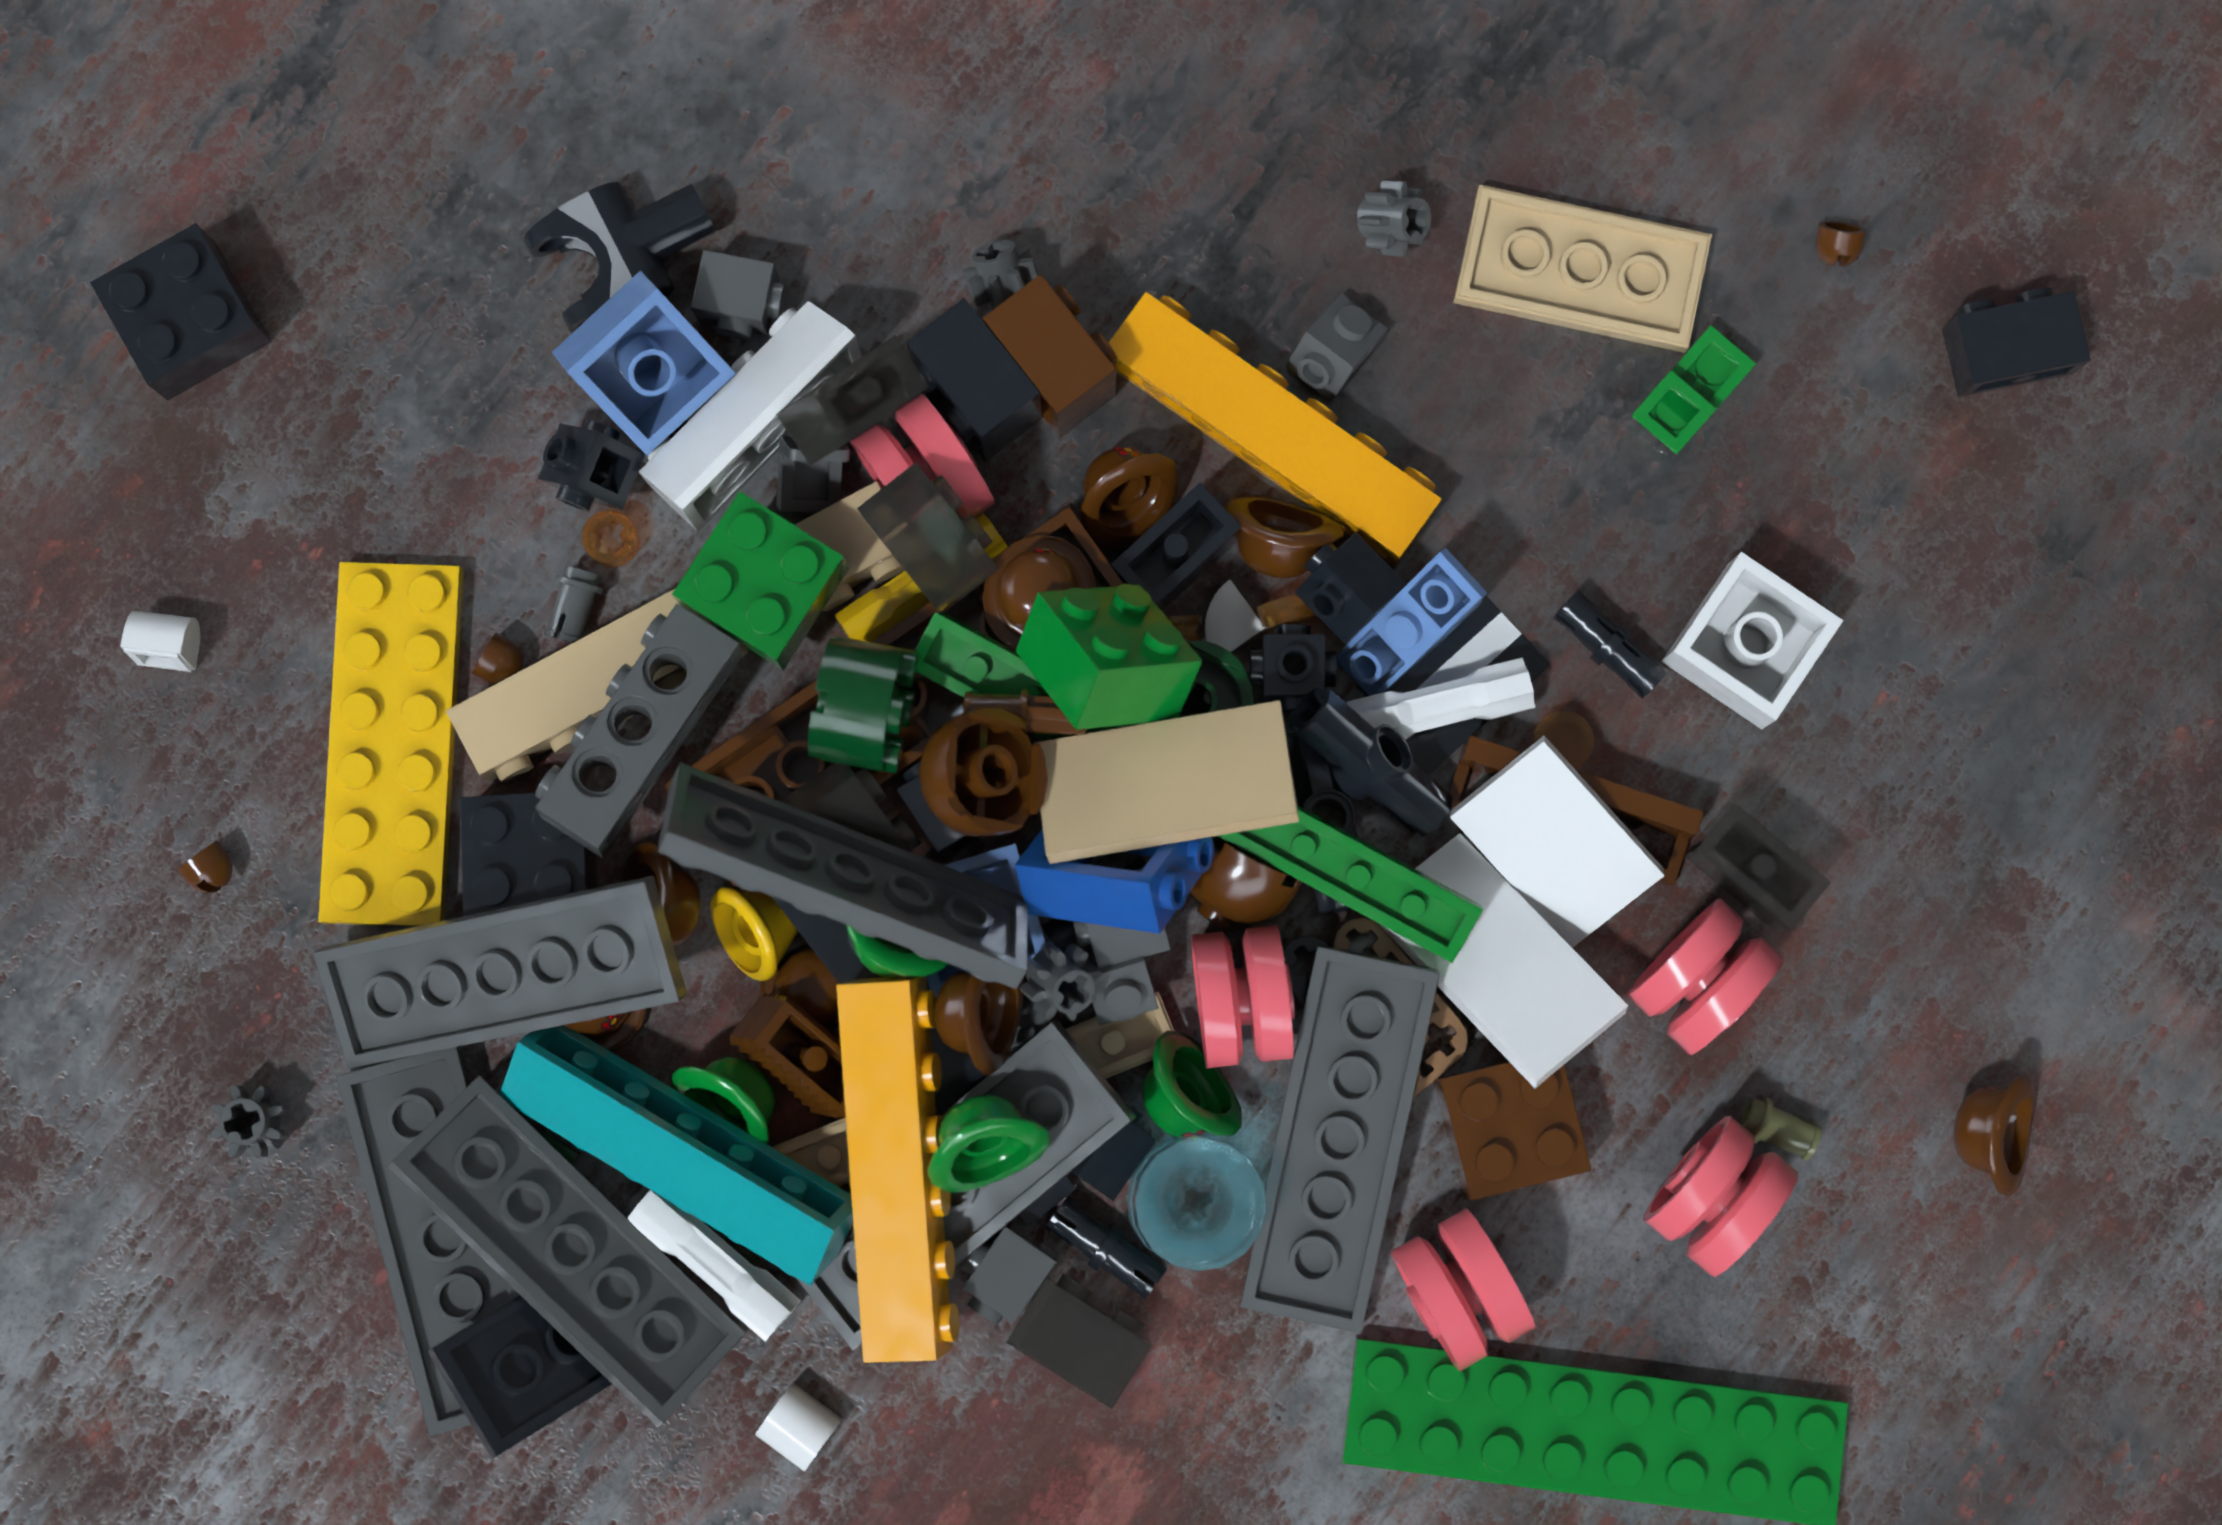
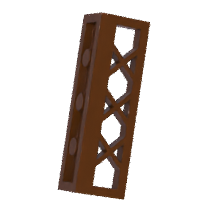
M1470 735L1463 744L1448 790L1453 796L1452 809L1461 803L1459 800L1469 769L1493 777L1523 752ZM1576 770L1620 820L1623 819L1641 825L1631 831L1634 836L1649 829L1674 836L1664 869L1665 876L1658 882L1670 886L1675 885L1689 839L1697 835L1704 812Z

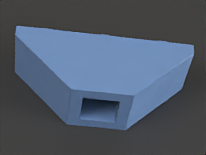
M1445 547L1336 655V661L1368 696L1386 692L1459 626L1479 606L1487 592Z

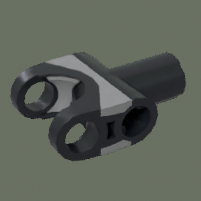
M610 182L567 201L549 213L527 231L524 236V243L533 257H542L556 251H560L562 254L574 250L586 252L597 259V277L593 284L581 294V300L572 304L562 314L568 330L573 333L640 270L666 298L669 297L674 291V285L661 259L715 233L716 230L692 183L635 211L622 184Z

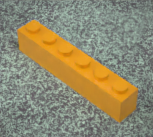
M1145 292L1109 341L1110 346L1118 357V360L1113 363L1117 372L1312 510L1337 520L1344 528L1343 531L1349 536L1357 532L1382 559L1396 567L1442 500V498L1433 493L1436 489L1435 484L1414 468L1406 467L1402 471L1384 459L1387 454L1386 450L1371 437L1360 432L1353 437L1335 424L1338 420L1337 416L1319 401L1308 398L1306 403L1294 396L1286 390L1289 386L1286 379L1272 368L1259 364L1256 369L1237 356L1240 352L1238 346L1222 333L1211 330L1207 335L1189 322L1191 318L1190 313L1175 300L1164 295L1160 300H1157Z
M908 976L903 979H854L837 984L836 987L863 1363L936 1361L953 1348L952 1342L957 1341L960 1326L958 1308L955 1303L950 1304L948 1279H952L954 1275L955 1252L952 1242L945 1241L943 1216L949 1214L951 1194L932 1185L928 1175V1167L932 1156L940 1146L939 1128L943 1121L941 1115L936 1116L935 1091H938L941 1086L942 1067L939 1055L932 1053L930 1028L935 1027L936 996L933 990H927L926 976Z

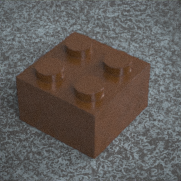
M1040 274L982 319L1040 392L1042 418L1060 439L1116 396V374L1118 372L1113 363L1118 360V357L1107 340L1097 330L1089 335L1081 326L1076 317L1081 311L1069 292L1060 283L1051 288Z
M1510 1062L1433 1081L1464 1200L1473 1201L1592 1171L1564 1065L1536 1088Z

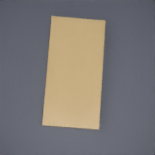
M1479 185L1453 303L1685 353L1690 344L1712 234Z
M1280 700L1034 743V745L1040 744L1046 760L1048 783L1044 802L1041 806L1045 852L1050 864L1299 822Z

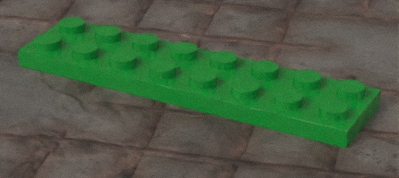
M1356 1338L1341 1462L1350 1465L1792 1523L1836 1525L1848 1403L1838 1400L1487 1355L1459 1371L1451 1362L1444 1349Z

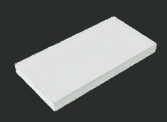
M1460 833L1415 868L1482 905L1483 911L1454 962L1450 963L1379 924L1418 966L1439 970L1440 975L1437 986L1534 1088L1538 1087L1626 1014L1628 1005Z

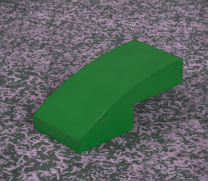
M1710 325L1631 416L1677 455L1756 363Z

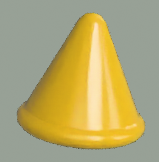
M730 887L717 889L711 898L710 910L714 929L724 950L734 964L750 978L758 981L772 979L777 972L779 962L799 931L771 895L761 891H748Z

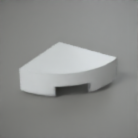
M1228 580L1214 595L1207 610L1205 639L1207 642L1219 645L1233 653L1262 633L1265 627L1232 581Z

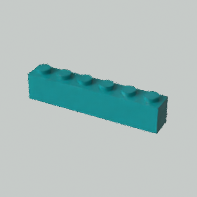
M563 1025L529 1032L517 1042L499 1095L524 1116L539 1122L572 1142L577 1148L587 1151L622 1172L630 1180L642 1184L675 1204L680 1210L695 1216L725 1234L733 1242L745 1246L778 1266L786 1274L798 1278L809 1286L838 1257L853 1222L851 1194L574 1030Z

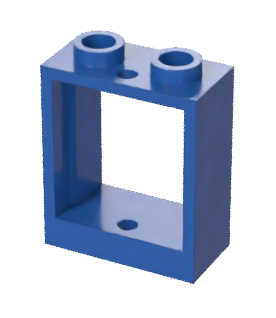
M1042 828L1015 863V868L1024 903L1028 905L1029 915L1160 934L1176 910L1182 908L1188 893L1200 876L1210 868L1214 856L1213 840L1211 837L1120 852L1152 857L1144 869L1139 872L1089 865L1094 857L1050 864L1045 852Z

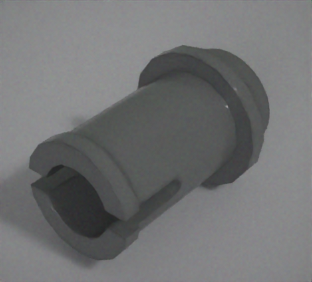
M567 565L565 566L563 576L556 575L555 581L560 583L549 625L544 635L571 643L583 638L595 594L602 595L603 589L598 587L601 575Z

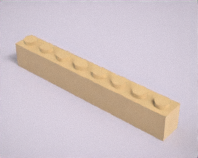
M877 481L795 524L799 529L843 555L849 567L848 572L823 611L836 608L850 600L855 595L852 588L871 577L874 578L876 583H880L896 576L908 567L905 559L914 555L912 545ZM675 589L446 710L478 774L489 781L499 778L501 783H506L529 772L534 767L531 759L546 751L553 749L555 754H561L573 749L574 747L570 743L580 724L590 714L597 718L611 699L606 695V690L614 675L624 664L633 667L646 647L641 645V639L648 626L658 614L661 613L667 617L676 603L679 604L672 596ZM739 643L741 656L743 657L748 653V650ZM666 665L656 672L653 683L661 689L672 690L684 682L687 672L680 666Z

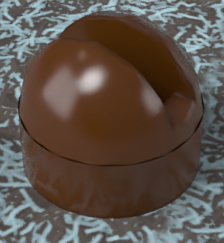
M1819 222L1815 240L1819 259L1828 266H1833L1837 259L1840 267L1851 265L1859 258L1862 252L1867 230L1861 226L1846 222Z
M496 632L483 651L472 674L487 683L497 684L522 670L523 658L521 652L513 641Z
M215 841L181 865L177 871L187 884L196 891L209 894L218 892L222 886L228 884L232 877L233 865L229 855L219 842Z

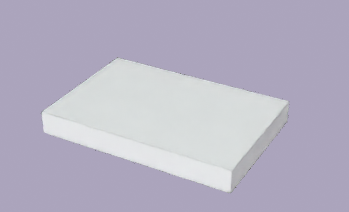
M1542 736L1450 812V818L1514 889L1572 948L1665 876L1664 868L1545 736Z

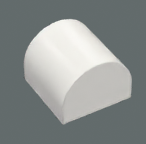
M134 610L126 620L120 647L139 666L191 672L196 670L200 646V627L196 618Z
M793 1383L774 1406L755 1435L805 1472L843 1419Z

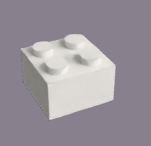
M1740 552L1727 564L1661 662L1760 729H1763L1775 722L1844 620L1743 552Z

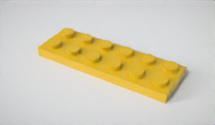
M339 562L319 923L417 927L445 921L455 728L446 710L457 705L464 569L460 566Z

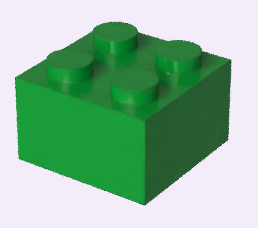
M739 491L673 591L672 596L683 608L784 670L848 572L849 567L843 555Z
M1140 584L1038 592L1016 648V653L1075 730L1179 718L1202 663L1200 657L1183 638L1181 632L1173 626L1152 600L1149 593Z

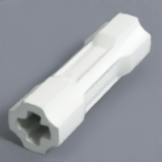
M1523 657L1481 667L1464 678L1409 692L1387 691L1345 702L1374 728L1382 724L1391 725L1399 731L1405 740L1418 732L1473 718L1492 720L1535 709L1534 691Z
M652 1190L643 1197L627 1218L660 1251L676 1256L721 1295L730 1312L765 1342L778 1330L801 1302L796 1295L767 1270L751 1265L704 1224L703 1221L680 1210L675 1204Z

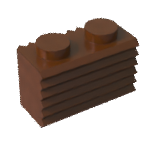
M766 993L761 995L731 1033L730 1045L739 1046V1052L747 1053L748 1060L757 1061V1067L766 1069V1075L775 1076V1082L783 1084L784 1090L792 1091L793 1097L801 1099L802 1105L810 1106V1112L836 1118L846 1117L840 1040L790 997L780 996L779 994L771 995L770 993L768 995Z

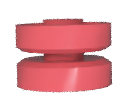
M919 393L895 409V422L908 444L907 448L903 449L886 427L876 423L851 438L850 442L873 481H877L897 517L917 544L926 551L950 534L949 519L936 497L942 495L958 516L967 520H972L994 505L995 502L987 484L978 471L976 461L960 436L949 422H945L927 397Z
M1721 898L1704 909L1659 953L1636 979L1626 994L1648 1017L1665 1013L1684 997L1685 1000L1669 1020L1667 1035L1688 1055H1694L1742 1016L1772 980L1785 959L1763 937L1746 940L1726 957L1725 954L1741 934L1744 919Z
M1278 925L1247 928L1241 938L1242 968L1235 969L1230 941L1222 931L1191 935L1195 991L1206 1069L1239 1064L1243 1056L1241 1026L1247 1025L1250 1028L1254 1054L1261 1062L1293 1059L1292 1020L1295 1019L1293 991L1289 966L1284 961Z
M1725 1116L1717 1122L1681 1158L1654 1195L1643 1217L1645 1223L1669 1241L1682 1238L1693 1230L1689 1237L1686 1256L1713 1277H1717L1732 1266L1761 1236L1789 1198L1799 1176V1172L1775 1152L1761 1154L1749 1162L1753 1154L1755 1136L1731 1116Z
M1466 1208L1438 1223V1238L1450 1261L1446 1265L1430 1242L1418 1236L1390 1251L1393 1261L1407 1286L1405 1289L1406 1294L1431 1337L1433 1339L1437 1338L1447 1356L1459 1371L1487 1356L1488 1344L1476 1319L1477 1315L1480 1314L1497 1338L1507 1343L1536 1328L1530 1310L1503 1260L1476 1218Z

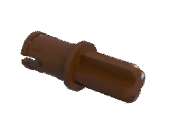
M1022 689L1021 695L973 693L972 691H966L963 713L979 708H1001L1022 719L1028 727L1021 728V730L1027 736L1028 733L1082 735L1087 732V729L1075 730L1050 696L1030 695L1029 689Z

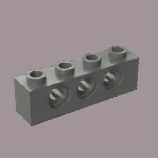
M677 603L667 617L660 613L654 618L641 639V645L646 647L633 667L624 664L617 671L606 690V695L611 699L597 718L590 714L584 719L570 743L571 746L576 748L562 769L554 765L547 772L535 792V796L540 799L535 808L541 819L603 859L742 657L738 642ZM666 665H677L687 672L684 682L672 690L661 689L653 683L656 672ZM632 715L645 716L652 722L649 733L637 741L625 740L618 735L619 726L622 721ZM599 765L613 768L616 771V779L609 789L603 792H592L583 786L584 777L591 768Z

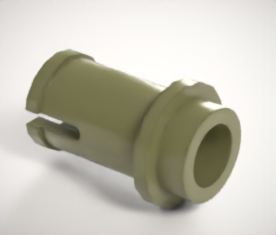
M1768 1097L1763 1098L1761 1101L1751 1098L1746 1104L1739 1124L1755 1136L1754 1144L1761 1140L1797 1155L1805 1161L1810 1160L1822 1135L1821 1124L1810 1122L1774 1107L1773 1100Z

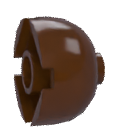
M979 708L963 713L935 731L922 753L919 779L921 792L929 810L943 824L967 836L1002 835L1023 827L1024 825L1021 824L1026 821L1028 816L1039 811L1044 802L1048 783L1045 755L1040 744L1031 745L1028 736L1021 730V728L1028 726L1020 717L1001 708Z
M1212 836L1214 844L1212 864L1208 871L1200 876L1190 891L1201 902L1197 909L1199 914L1210 922L1224 928H1229L1232 921L1246 925L1265 923L1281 914L1294 898L1302 881L1223 838Z

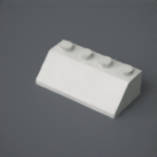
M809 301L798 312L794 308L784 312L769 330L772 338L756 354L749 350L740 356L730 367L736 374L714 396H711L687 419L688 422L672 438L668 436L648 456L645 454L643 462L646 465L639 473L645 482L697 532L779 451L780 436H793L864 365L855 334Z

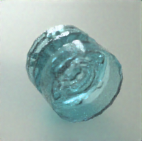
M1201 1137L1168 1139L1148 1151L1130 1177L1125 1197L1129 1223L1141 1243L1168 1263L1194 1271L1222 1268L1244 1255L1260 1234L1266 1211L1263 1182L1250 1160L1229 1144ZM1187 1185H1190L1194 1191L1206 1193L1207 1200L1198 1204L1200 1214L1196 1217H1193L1186 1210L1177 1209V1202L1185 1198L1183 1188Z

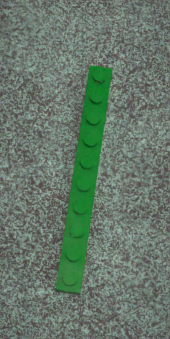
M940 610L934 613L915 649L919 651L916 672L964 698L966 691L983 694L1021 695L1022 689H1029L1030 695L1049 696L1016 651ZM1145 723L1087 729L1085 734ZM1030 733L1043 741L1076 736L1074 734ZM1298 805L1299 822L1218 835L1450 963L1454 962L1483 911L1482 905Z

